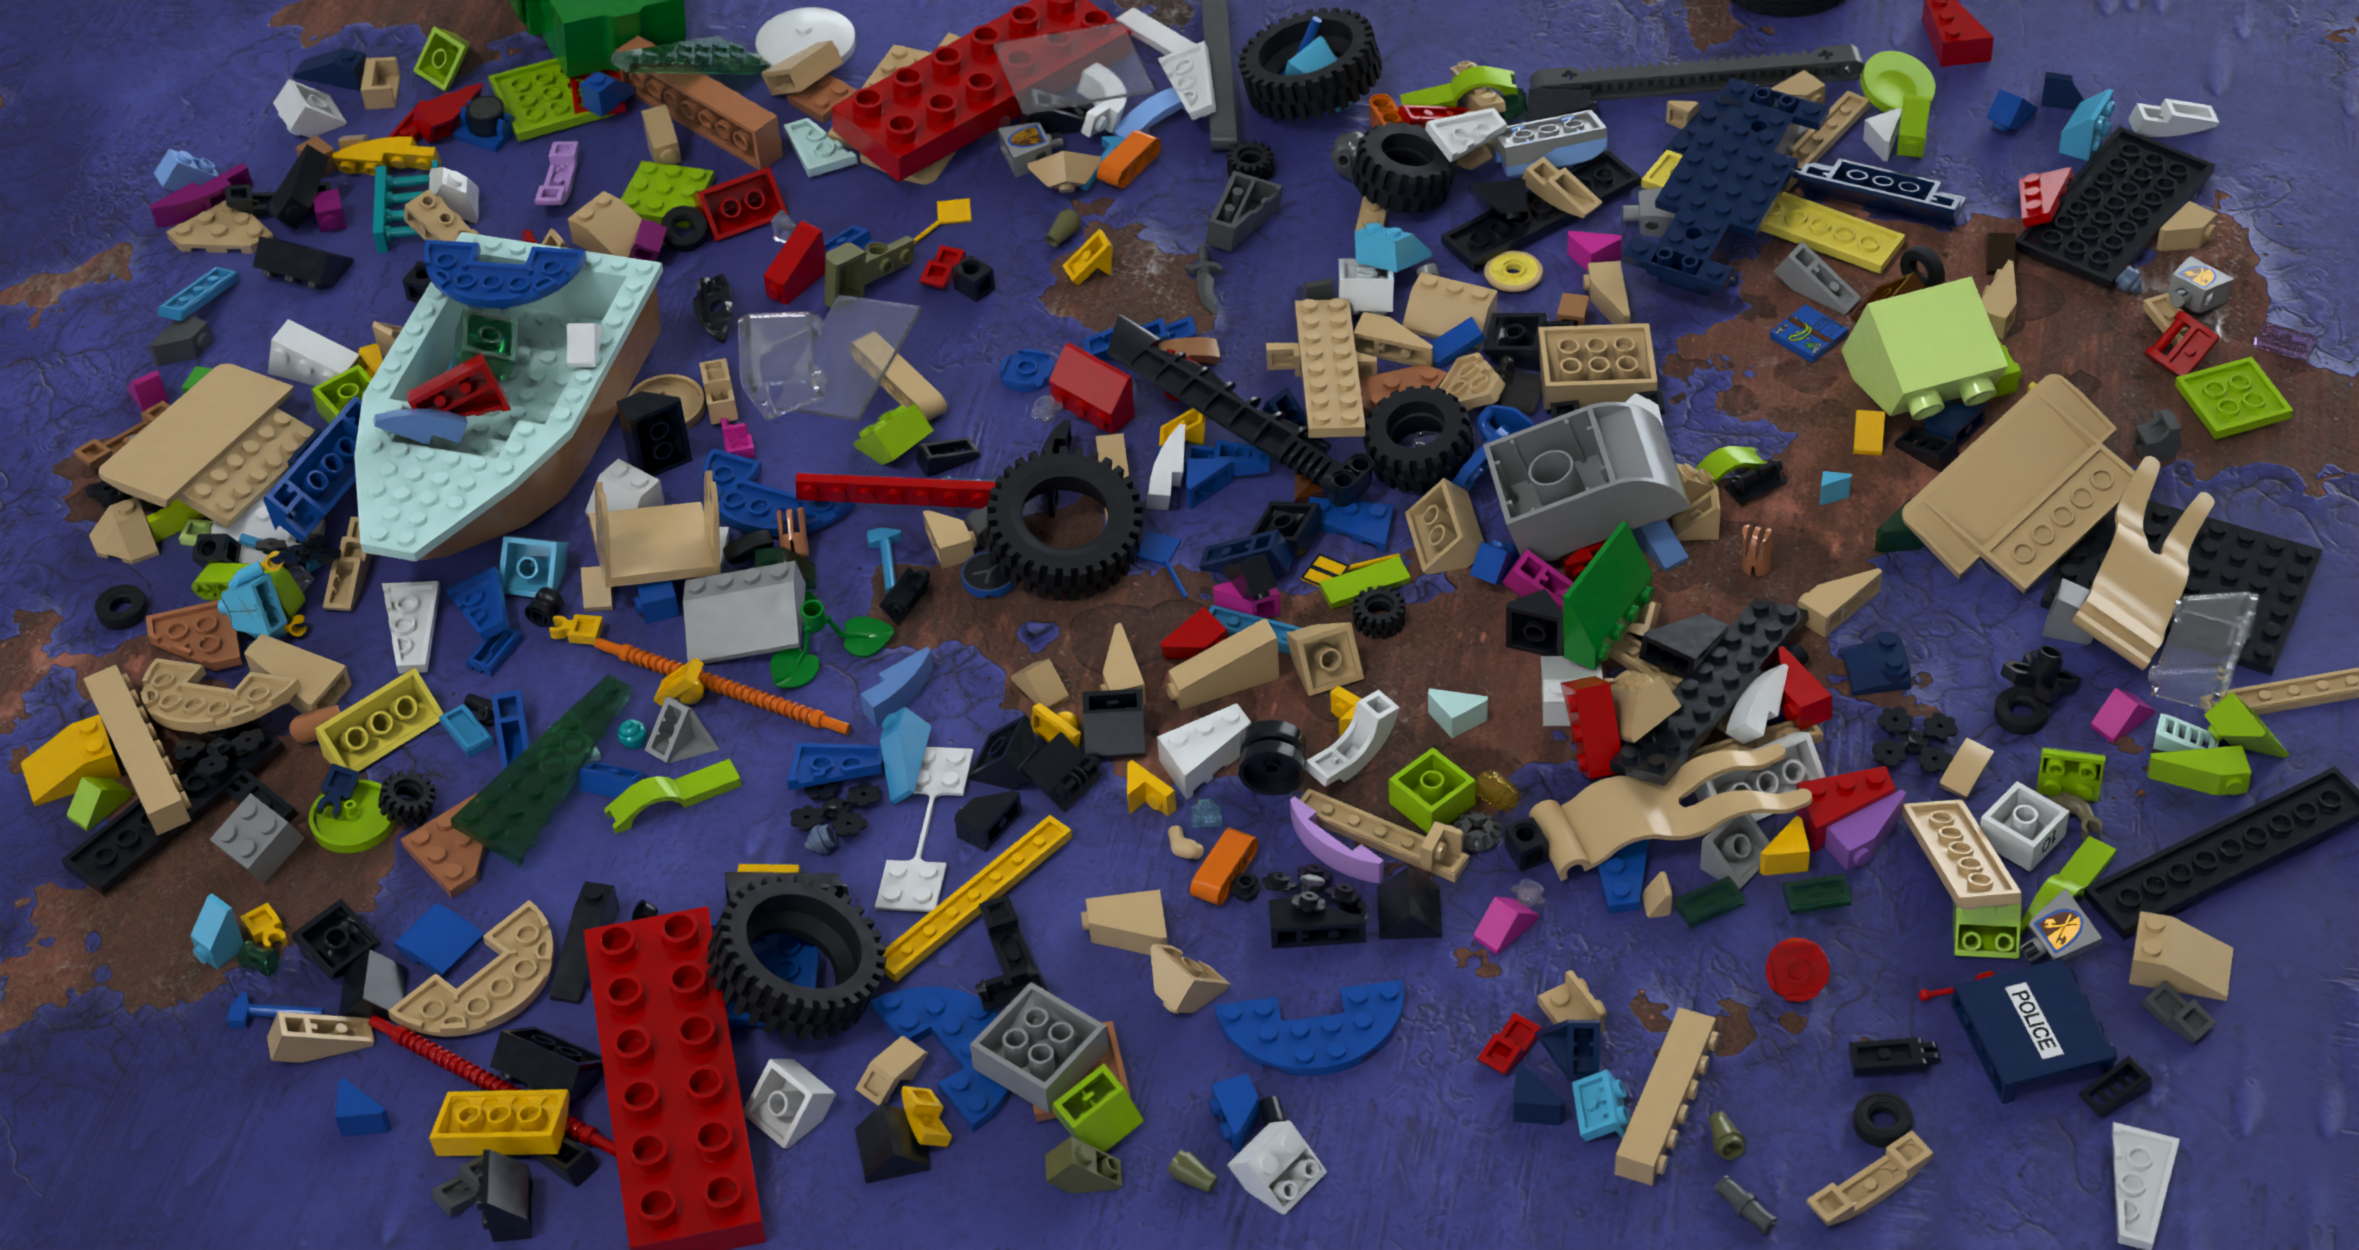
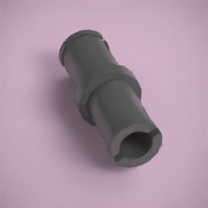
M1729 1175L1723 1177L1717 1183L1714 1191L1735 1208L1734 1212L1740 1218L1745 1217L1763 1235L1768 1234L1775 1227L1778 1219L1757 1202L1758 1198L1753 1193H1747Z

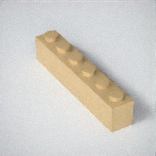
M1678 1008L1617 1150L1615 1175L1653 1186L1657 1174H1664L1668 1162L1667 1150H1673L1676 1145L1679 1133L1676 1130L1678 1124L1684 1125L1689 1111L1688 1100L1695 1099L1699 1087L1698 1076L1699 1074L1705 1075L1709 1064L1708 1052L1709 1050L1715 1051L1719 1040V1032L1715 1031L1716 1018L1684 1008Z

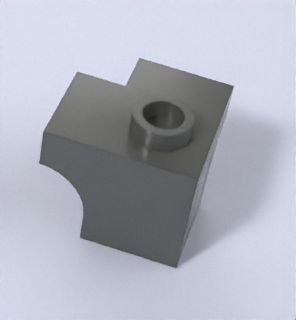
M2171 409L2152 412L2150 422L2136 425L2133 447L2141 462L2146 456H2152L2159 462L2176 459L2177 448L2181 445V427Z

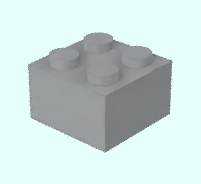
M250 793L209 840L229 858L265 884L304 840V837L289 822Z

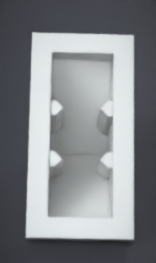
M1897 108L1865 119L1863 140L1882 161L1888 162L1900 130L1902 109Z
M567 323L568 367H596L604 331L603 325L596 323Z

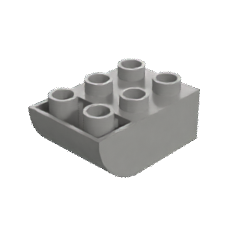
M1625 402L1590 404L1483 445L1504 519L1520 556L1528 549L1545 562L1555 561L1567 553L1608 539L1622 521L1627 522L1632 530L1654 521H1664L1673 516V514L1691 508L1661 422L1651 412L1634 404Z

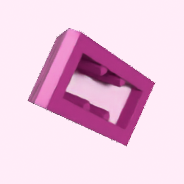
M1568 231L1567 255L1587 272L1588 263L1610 262L1621 259L1622 235Z
M158 370L132 380L127 387L142 412L161 401L169 403Z
M2115 688L2091 722L2090 727L2111 743H2115L2154 715L2155 709L2133 693Z
M1494 897L1474 933V939L1498 955L1539 919V915L1515 898Z

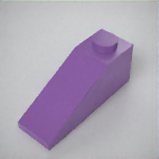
M1903 789L1827 827L1825 848L1846 871L1856 866H1862L1874 857L1902 816V805L1905 804L1906 796Z

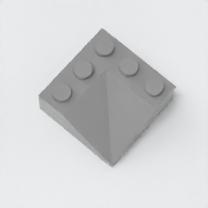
M1030 982L970 1044L973 1069L1045 1112L1050 1113L1052 1111V1103L1073 1088L1109 1050L1106 1025Z

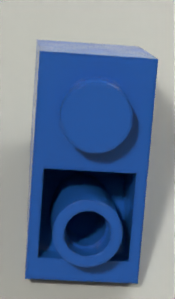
M1492 539L1491 543L1481 542L1470 575L1495 585L1505 586L1501 582L1520 557V553L1516 551V545Z
M1248 1073L1211 1084L1212 1098L1208 1099V1106L1212 1117H1218L1221 1122L1219 1123L1221 1137L1224 1142H1230L1234 1153L1242 1150L1260 1118L1259 1097Z

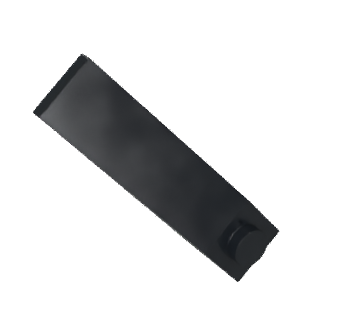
M585 881L574 906L550 991V1000L580 1005L590 982L583 930L614 924L620 910L614 885Z

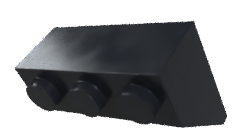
M259 236L253 267L262 269V275L277 278L278 274L285 275V281L300 284V280H305L308 287L322 290L323 285L334 287L353 264L354 258L284 240Z
M641 391L616 401L627 456L632 466L655 477L693 461L682 403L679 397Z
M535 1026L501 1030L490 1067L501 1071L500 1075L514 1081L521 1080L527 1083L526 1087L530 1090L568 1089L570 1093L569 1104L571 1101L585 1099L604 1075L601 1055Z

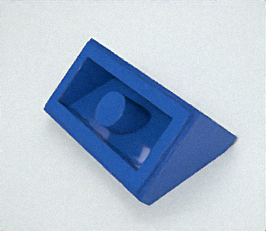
M592 761L580 769L578 788L583 792L616 799L631 785L646 779L647 773Z

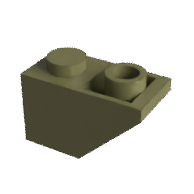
M1072 1136L1045 1155L1046 1181L1071 1194L1118 1190L1122 1187L1120 1159Z

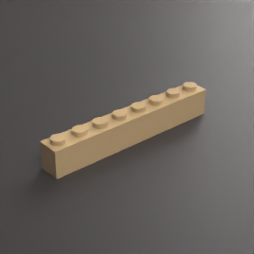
M113 665L83 678L156 835L191 821L186 810L192 807L185 791L179 793L183 788L176 773L170 776V774L174 773V769L149 721L144 707L141 706L142 704L127 673L121 675L117 665Z

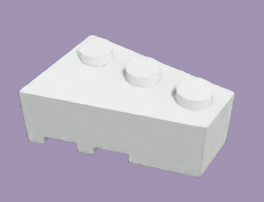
M288 319L271 340L268 374L317 386L358 365L360 354Z
M1237 703L1157 736L1159 761L1186 800L1193 795V790L1203 782L1207 784L1211 781L1213 774L1221 767L1225 766L1227 768L1240 757L1241 735L1251 725V721Z

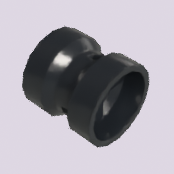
M542 587L536 593L535 601H531L525 608V615L536 626L547 627L553 621L554 614L558 613L563 607L564 600L554 589Z

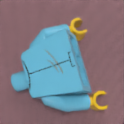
M272 551L262 563L257 561L238 570L229 581V588L222 592V599L218 602V611L222 615H228L233 629L246 632L256 639L261 633L275 639L285 637L286 633L300 637L307 629V626L300 628L295 625L304 622L305 616L303 615L294 616L291 623L287 624L288 622L270 573H264L267 569L277 571L283 566L285 561L280 564H274L271 561L272 557L280 553L279 551Z

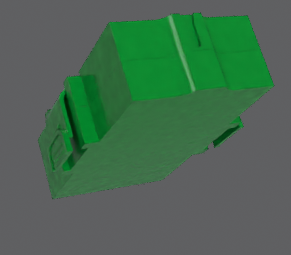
M508 0L521 23L527 25V31L530 36L542 34L543 39L567 78L602 70L619 72L616 50L636 36L652 42L655 46L668 51L671 55L687 51L684 0Z

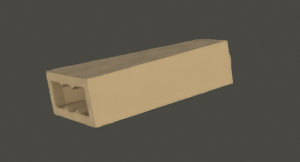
M1267 619L1254 623L1168 670L1169 683L1166 684V690L1170 700H1175L1180 710H1184L1279 679L1278 639Z
M262 633L244 652L250 672L298 678L301 689L288 703L301 714L335 705L352 686L346 665Z

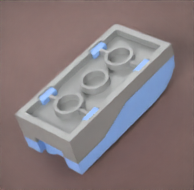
M1592 110L1506 126L1504 133L1492 139L1494 159L1497 163L1502 162L1504 173L1507 177L1512 178L1522 177L1526 168L1543 156L1555 167L1570 168L1575 166L1576 163L1591 160L1600 153L1607 152V128Z

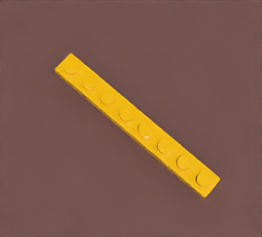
M1047 816L885 948L886 951L883 957H886V965L883 969L885 970L884 974L895 982L899 981L981 913L979 909L980 903L1001 897L1072 838V830L1053 816Z

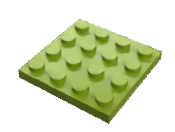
M556 58L488 76L495 96L503 101L506 113L511 114L515 118L512 122V128L518 142L616 115L612 114L601 117L591 111L575 114L570 78H567ZM575 79L576 82H583L582 79Z

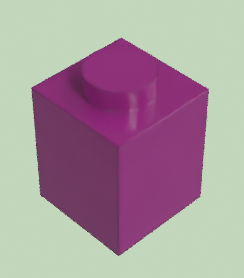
M338 189L316 193L313 202L320 232L346 228L344 210Z
M642 219L628 257L655 262L667 227L661 226L654 221Z

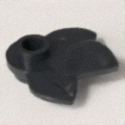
M102 479L99 483L88 484L85 487L86 495L90 498H97V501L105 508L123 501V497L126 494Z

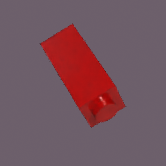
M802 220L763 275L766 295L772 300L787 306L825 274L826 251L823 231Z

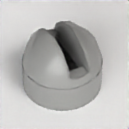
M1436 263L1423 265L1416 270L1418 277L1421 272L1439 276Z

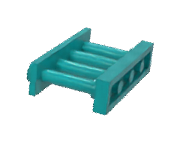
M432 160V168H439L438 160ZM386 165L376 166L373 237L378 253L388 252L389 241H393V238L419 235L410 226L391 228L389 224H393V221L404 220V210L392 211L390 208L394 207L395 204L408 203L425 191L392 194L391 191L399 187L429 184L430 174L393 178V175L388 176Z

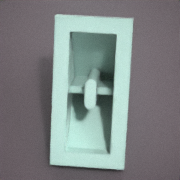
M1429 688L1428 713L1451 738H1454L1487 721L1488 696Z

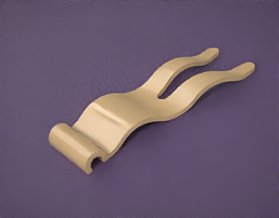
M2146 456L2142 460L2119 500L2115 512L2116 529L2112 543L2096 574L2087 599L2071 620L2077 627L2142 671L2148 666L2152 660L2151 658L2164 640L2167 625L2188 580V554L2191 545L2214 505V499L2210 494L2206 492L2199 493L2167 536L2161 547L2160 555L2153 553L2148 547V541L2143 531L2145 509L2160 469L2159 461L2152 456Z
M1771 744L1754 751L1726 750L1701 755L1682 765L1665 786L1629 776H1615L1602 779L1589 785L1573 799L1561 806L1555 800L1539 802L1531 809L1529 818L1533 817L1548 840V856L1560 880L1563 881L1568 879L1567 871L1572 866L1581 865L1585 872L1605 862L1618 850L1636 841L1645 839H1692L1707 834L1725 822L1740 816L1755 813L1785 814L1809 806L1813 798L1812 793L1808 789H1798L1780 794L1738 790L1713 795L1688 807H1683L1679 804V801L1716 776L1738 770H1759L1783 760L1786 756L1784 746L1781 744Z

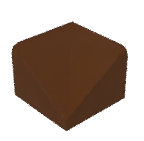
M1295 473L1294 502L1308 503L1309 497L1323 498L1324 490L1320 488V484L1314 485L1311 479L1306 480L1303 478V474Z

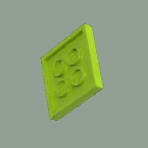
M641 161L621 200L642 219L661 224L664 215L674 207L685 205L697 209L692 196L696 192L712 186L716 179L715 172L701 168ZM681 221L676 224V227L690 228L692 223Z
M2252 356L2178 376L2175 380V387L2215 440L2288 420L2293 415L2291 406Z

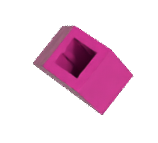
M1231 582L1213 586L1214 605L1262 618L1281 614L1280 594L1276 587L1269 590L1270 596L1254 601L1253 597L1243 598Z

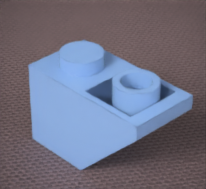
M172 149L167 151L154 172L161 186L173 191H177L192 182L201 186L219 176L214 168L215 165L208 159L201 158L200 160L192 157V155L181 150L178 152Z

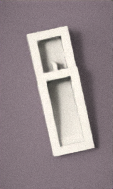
M2164 99L2161 106L2137 103L2128 118L2133 131L2146 137L2186 135L2216 127L2219 123L2212 106L2172 99Z
M1185 424L1178 425L1158 454L1150 477L1146 501L1147 509L1168 510L1171 486H1181L1184 467Z
M1781 664L1762 673L1747 687L1733 709L1726 734L1742 744L1764 736L1767 721L1777 717L1779 714L1788 671L1786 664Z

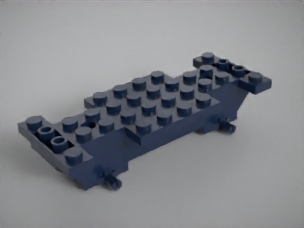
M1730 78L1720 94V102L1741 109L1724 137L1698 130L1655 200V208L1676 214L1658 244L1632 237L1621 255L1622 262L1647 270V274L1658 277V282L1707 297L1712 290L1723 293L1728 284L1735 287L1739 276L1733 275V267L1727 266L1730 261L1732 248L1741 234L1756 238L1791 177L1798 179V174L1802 168H1798V158H1794L1792 155L1799 126L1819 131L1829 115L1828 105Z

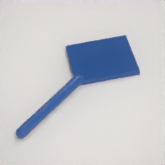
M1148 531L1140 543L1137 558L1165 565L1182 597L1186 599L1188 594L1170 564V560L1182 542L1181 539Z

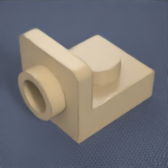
M1435 821L1420 848V867L1432 871L1437 860L1442 861L1446 850L1461 854L1464 832L1451 825Z

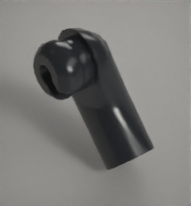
M471 693L467 694L464 704L468 708L477 711L476 717L481 724H492L495 719L492 700Z

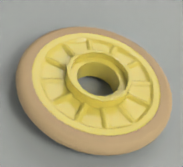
M1506 251L1486 263L1484 275L1488 283L1496 289L1505 292H1522L1533 288L1540 282L1543 276V267L1540 261L1531 254L1522 251ZM1515 269V270H1519L1520 272L1513 274V273H1509V272H1507V271H1508V270Z

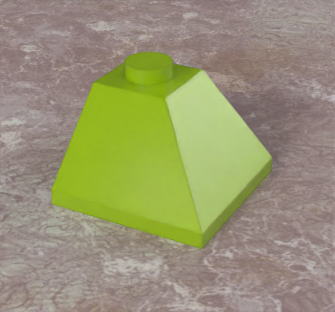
M434 26L413 71L438 88L448 92L470 43L453 32Z
M2233 691L2204 714L2211 723L2207 729L2219 742L2224 738L2231 746L2242 745L2243 749L2281 758H2286L2290 755L2261 718Z

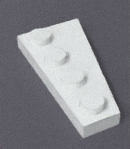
M1205 41L1158 58L1192 120L1216 112L1209 51Z
M439 581L382 583L398 673H406L414 667L418 673L428 672L441 590Z
M2113 1122L2112 1144L2118 1243L2143 1250H2152L2178 1150L2179 1138Z

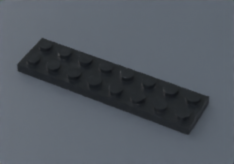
M1609 150L1568 170L1602 201V205L1641 185V176ZM1529 190L1526 192L1528 212L1521 214L1522 218L1506 220L1505 215H1498L1490 210L1441 235V244L1475 271L1485 266L1492 258L1506 251H1514L1578 218V216L1556 208Z
M252 721L238 725V730L225 738L233 740L239 737V734L243 731L250 732L253 729H261L265 741L259 744L258 749L252 752L238 753L233 748L232 753L228 756V768L217 776H199L195 772L196 767L199 766L198 762L209 756L206 750L200 753L197 758L185 761L174 770V773L170 774L171 776L176 773L183 788L179 793L185 791L192 807L186 810L191 821L156 835L140 799H137L61 860L64 868L104 896L228 795L225 793V790L228 787L233 790L237 789L233 784L237 778L244 783L246 780L241 774L245 770L254 775L284 751L283 742Z

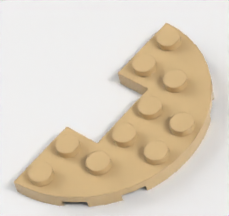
M156 658L142 679L144 687L140 693L147 713L157 723L172 730L203 734L207 731L226 729L257 719L290 702L292 697L301 689L298 678L250 672L235 689L201 685L198 683L206 675L203 665Z
M528 900L483 936L485 945L499 954L498 957L457 989L435 973L388 1010L390 1019L399 1025H404L410 1030L422 1034L462 1036L494 1028L521 1013L541 993L551 975L554 964L555 947L548 921L534 903Z

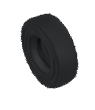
M685 205L674 207L662 218L661 226L667 227L663 240L668 247L675 251H692L700 247L706 240L708 232L706 218L696 208ZM681 221H688L693 224L694 231L688 236H679L674 232V227Z
M1917 245L1906 250L1901 256L1900 268L1903 276L1915 272L1926 288L1940 285L1944 282V265L1934 250L1924 245ZM1917 261L1925 266L1928 278L1919 271Z
M768 530L755 531L726 545L723 548V553L729 564H737L765 553L773 547L774 541Z
M129 584L108 588L100 594L95 603V612L99 622L106 628L114 630L135 626L144 619L148 611V602L143 591ZM118 603H132V606L125 611H111V608Z
M2010 687L2002 691L1995 701L1994 717L1997 724L2012 734H2034L2042 730L2048 721L2049 704L2033 695L2032 688ZM2013 705H2026L2033 710V713L2025 717L2017 716L2010 711V708Z
M1874 1092L1865 1095L1858 1101L1853 1111V1127L1858 1137L1875 1147L1886 1148L1912 1129L1913 1119L1909 1105L1899 1096L1889 1092ZM1878 1111L1887 1112L1893 1115L1895 1124L1889 1128H1880L1872 1124L1870 1117Z

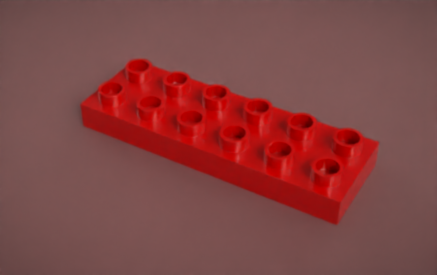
M1030 0L1023 5L1013 7L1010 12L985 25L975 27L969 34L954 42L936 48L931 54L911 65L898 68L892 75L867 88L857 90L853 96L832 106V131L895 180L901 182L1017 118L1031 90L1057 96L1080 83L1082 73L1092 66L1098 64L1105 69L1129 56L1131 31L1112 18L1108 12L1098 8L1089 0Z
M708 906L583 930L630 1250H730L765 1243L766 1236L726 1003L722 999L724 991H717L713 984L717 977L710 978L708 972L711 964L707 963V955L709 953L707 949L713 934Z

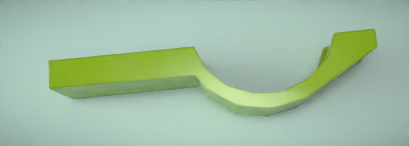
M1475 66L1461 71L1452 79L1451 83L1401 94L1400 98L1402 105L1456 107L1462 95L1471 89L1492 87L1499 90L1504 96L1518 93L1516 84H1512V80L1515 79L1514 71L1489 66Z
M1727 446L1709 454L1698 464L1696 469L1700 470L1703 468L1714 477L1713 482L1716 485L1725 475L1733 470L1748 467L1756 472L1757 467L1768 462L1763 461L1757 455L1754 447Z
M729 758L674 780L661 776L643 779L626 789L604 811L607 818L614 817L616 822L612 827L614 833L617 834L630 829L636 816L652 804L661 801H674L686 808L741 787V779Z
M2088 836L2060 873L2050 876L2042 885L2021 921L2020 934L2023 935L2026 932L2028 923L2064 889H2067L2073 898L2077 895L2084 897L2085 887L2099 879L2116 857L2117 849Z

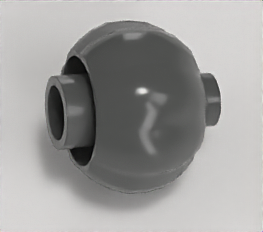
M1358 130L1339 135L1330 152L1335 171L1350 180H1353L1352 171L1358 143L1364 134Z

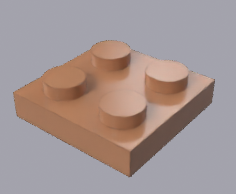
M827 73L803 91L788 94L787 99L790 105L819 122L825 123L832 118V106L853 96L857 89Z

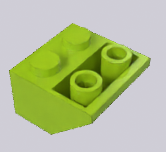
M916 403L908 407L901 404L894 410L891 409L878 418L879 421L875 424H870L858 433L860 438L852 444L856 449L879 464L885 465L898 458L934 430Z
M2042 747L2036 792L2040 795L2056 796L2065 791L2066 793L2082 797L2085 801L2098 802L2106 756L2097 753Z
M1953 902L1954 956L2019 959L2021 904H2009L2006 907L1985 906L1967 910L1963 908L1958 909L1955 902Z
M1104 1063L1052 1103V1112L1072 1137L1103 1152H1107L1144 1122L1125 1088Z

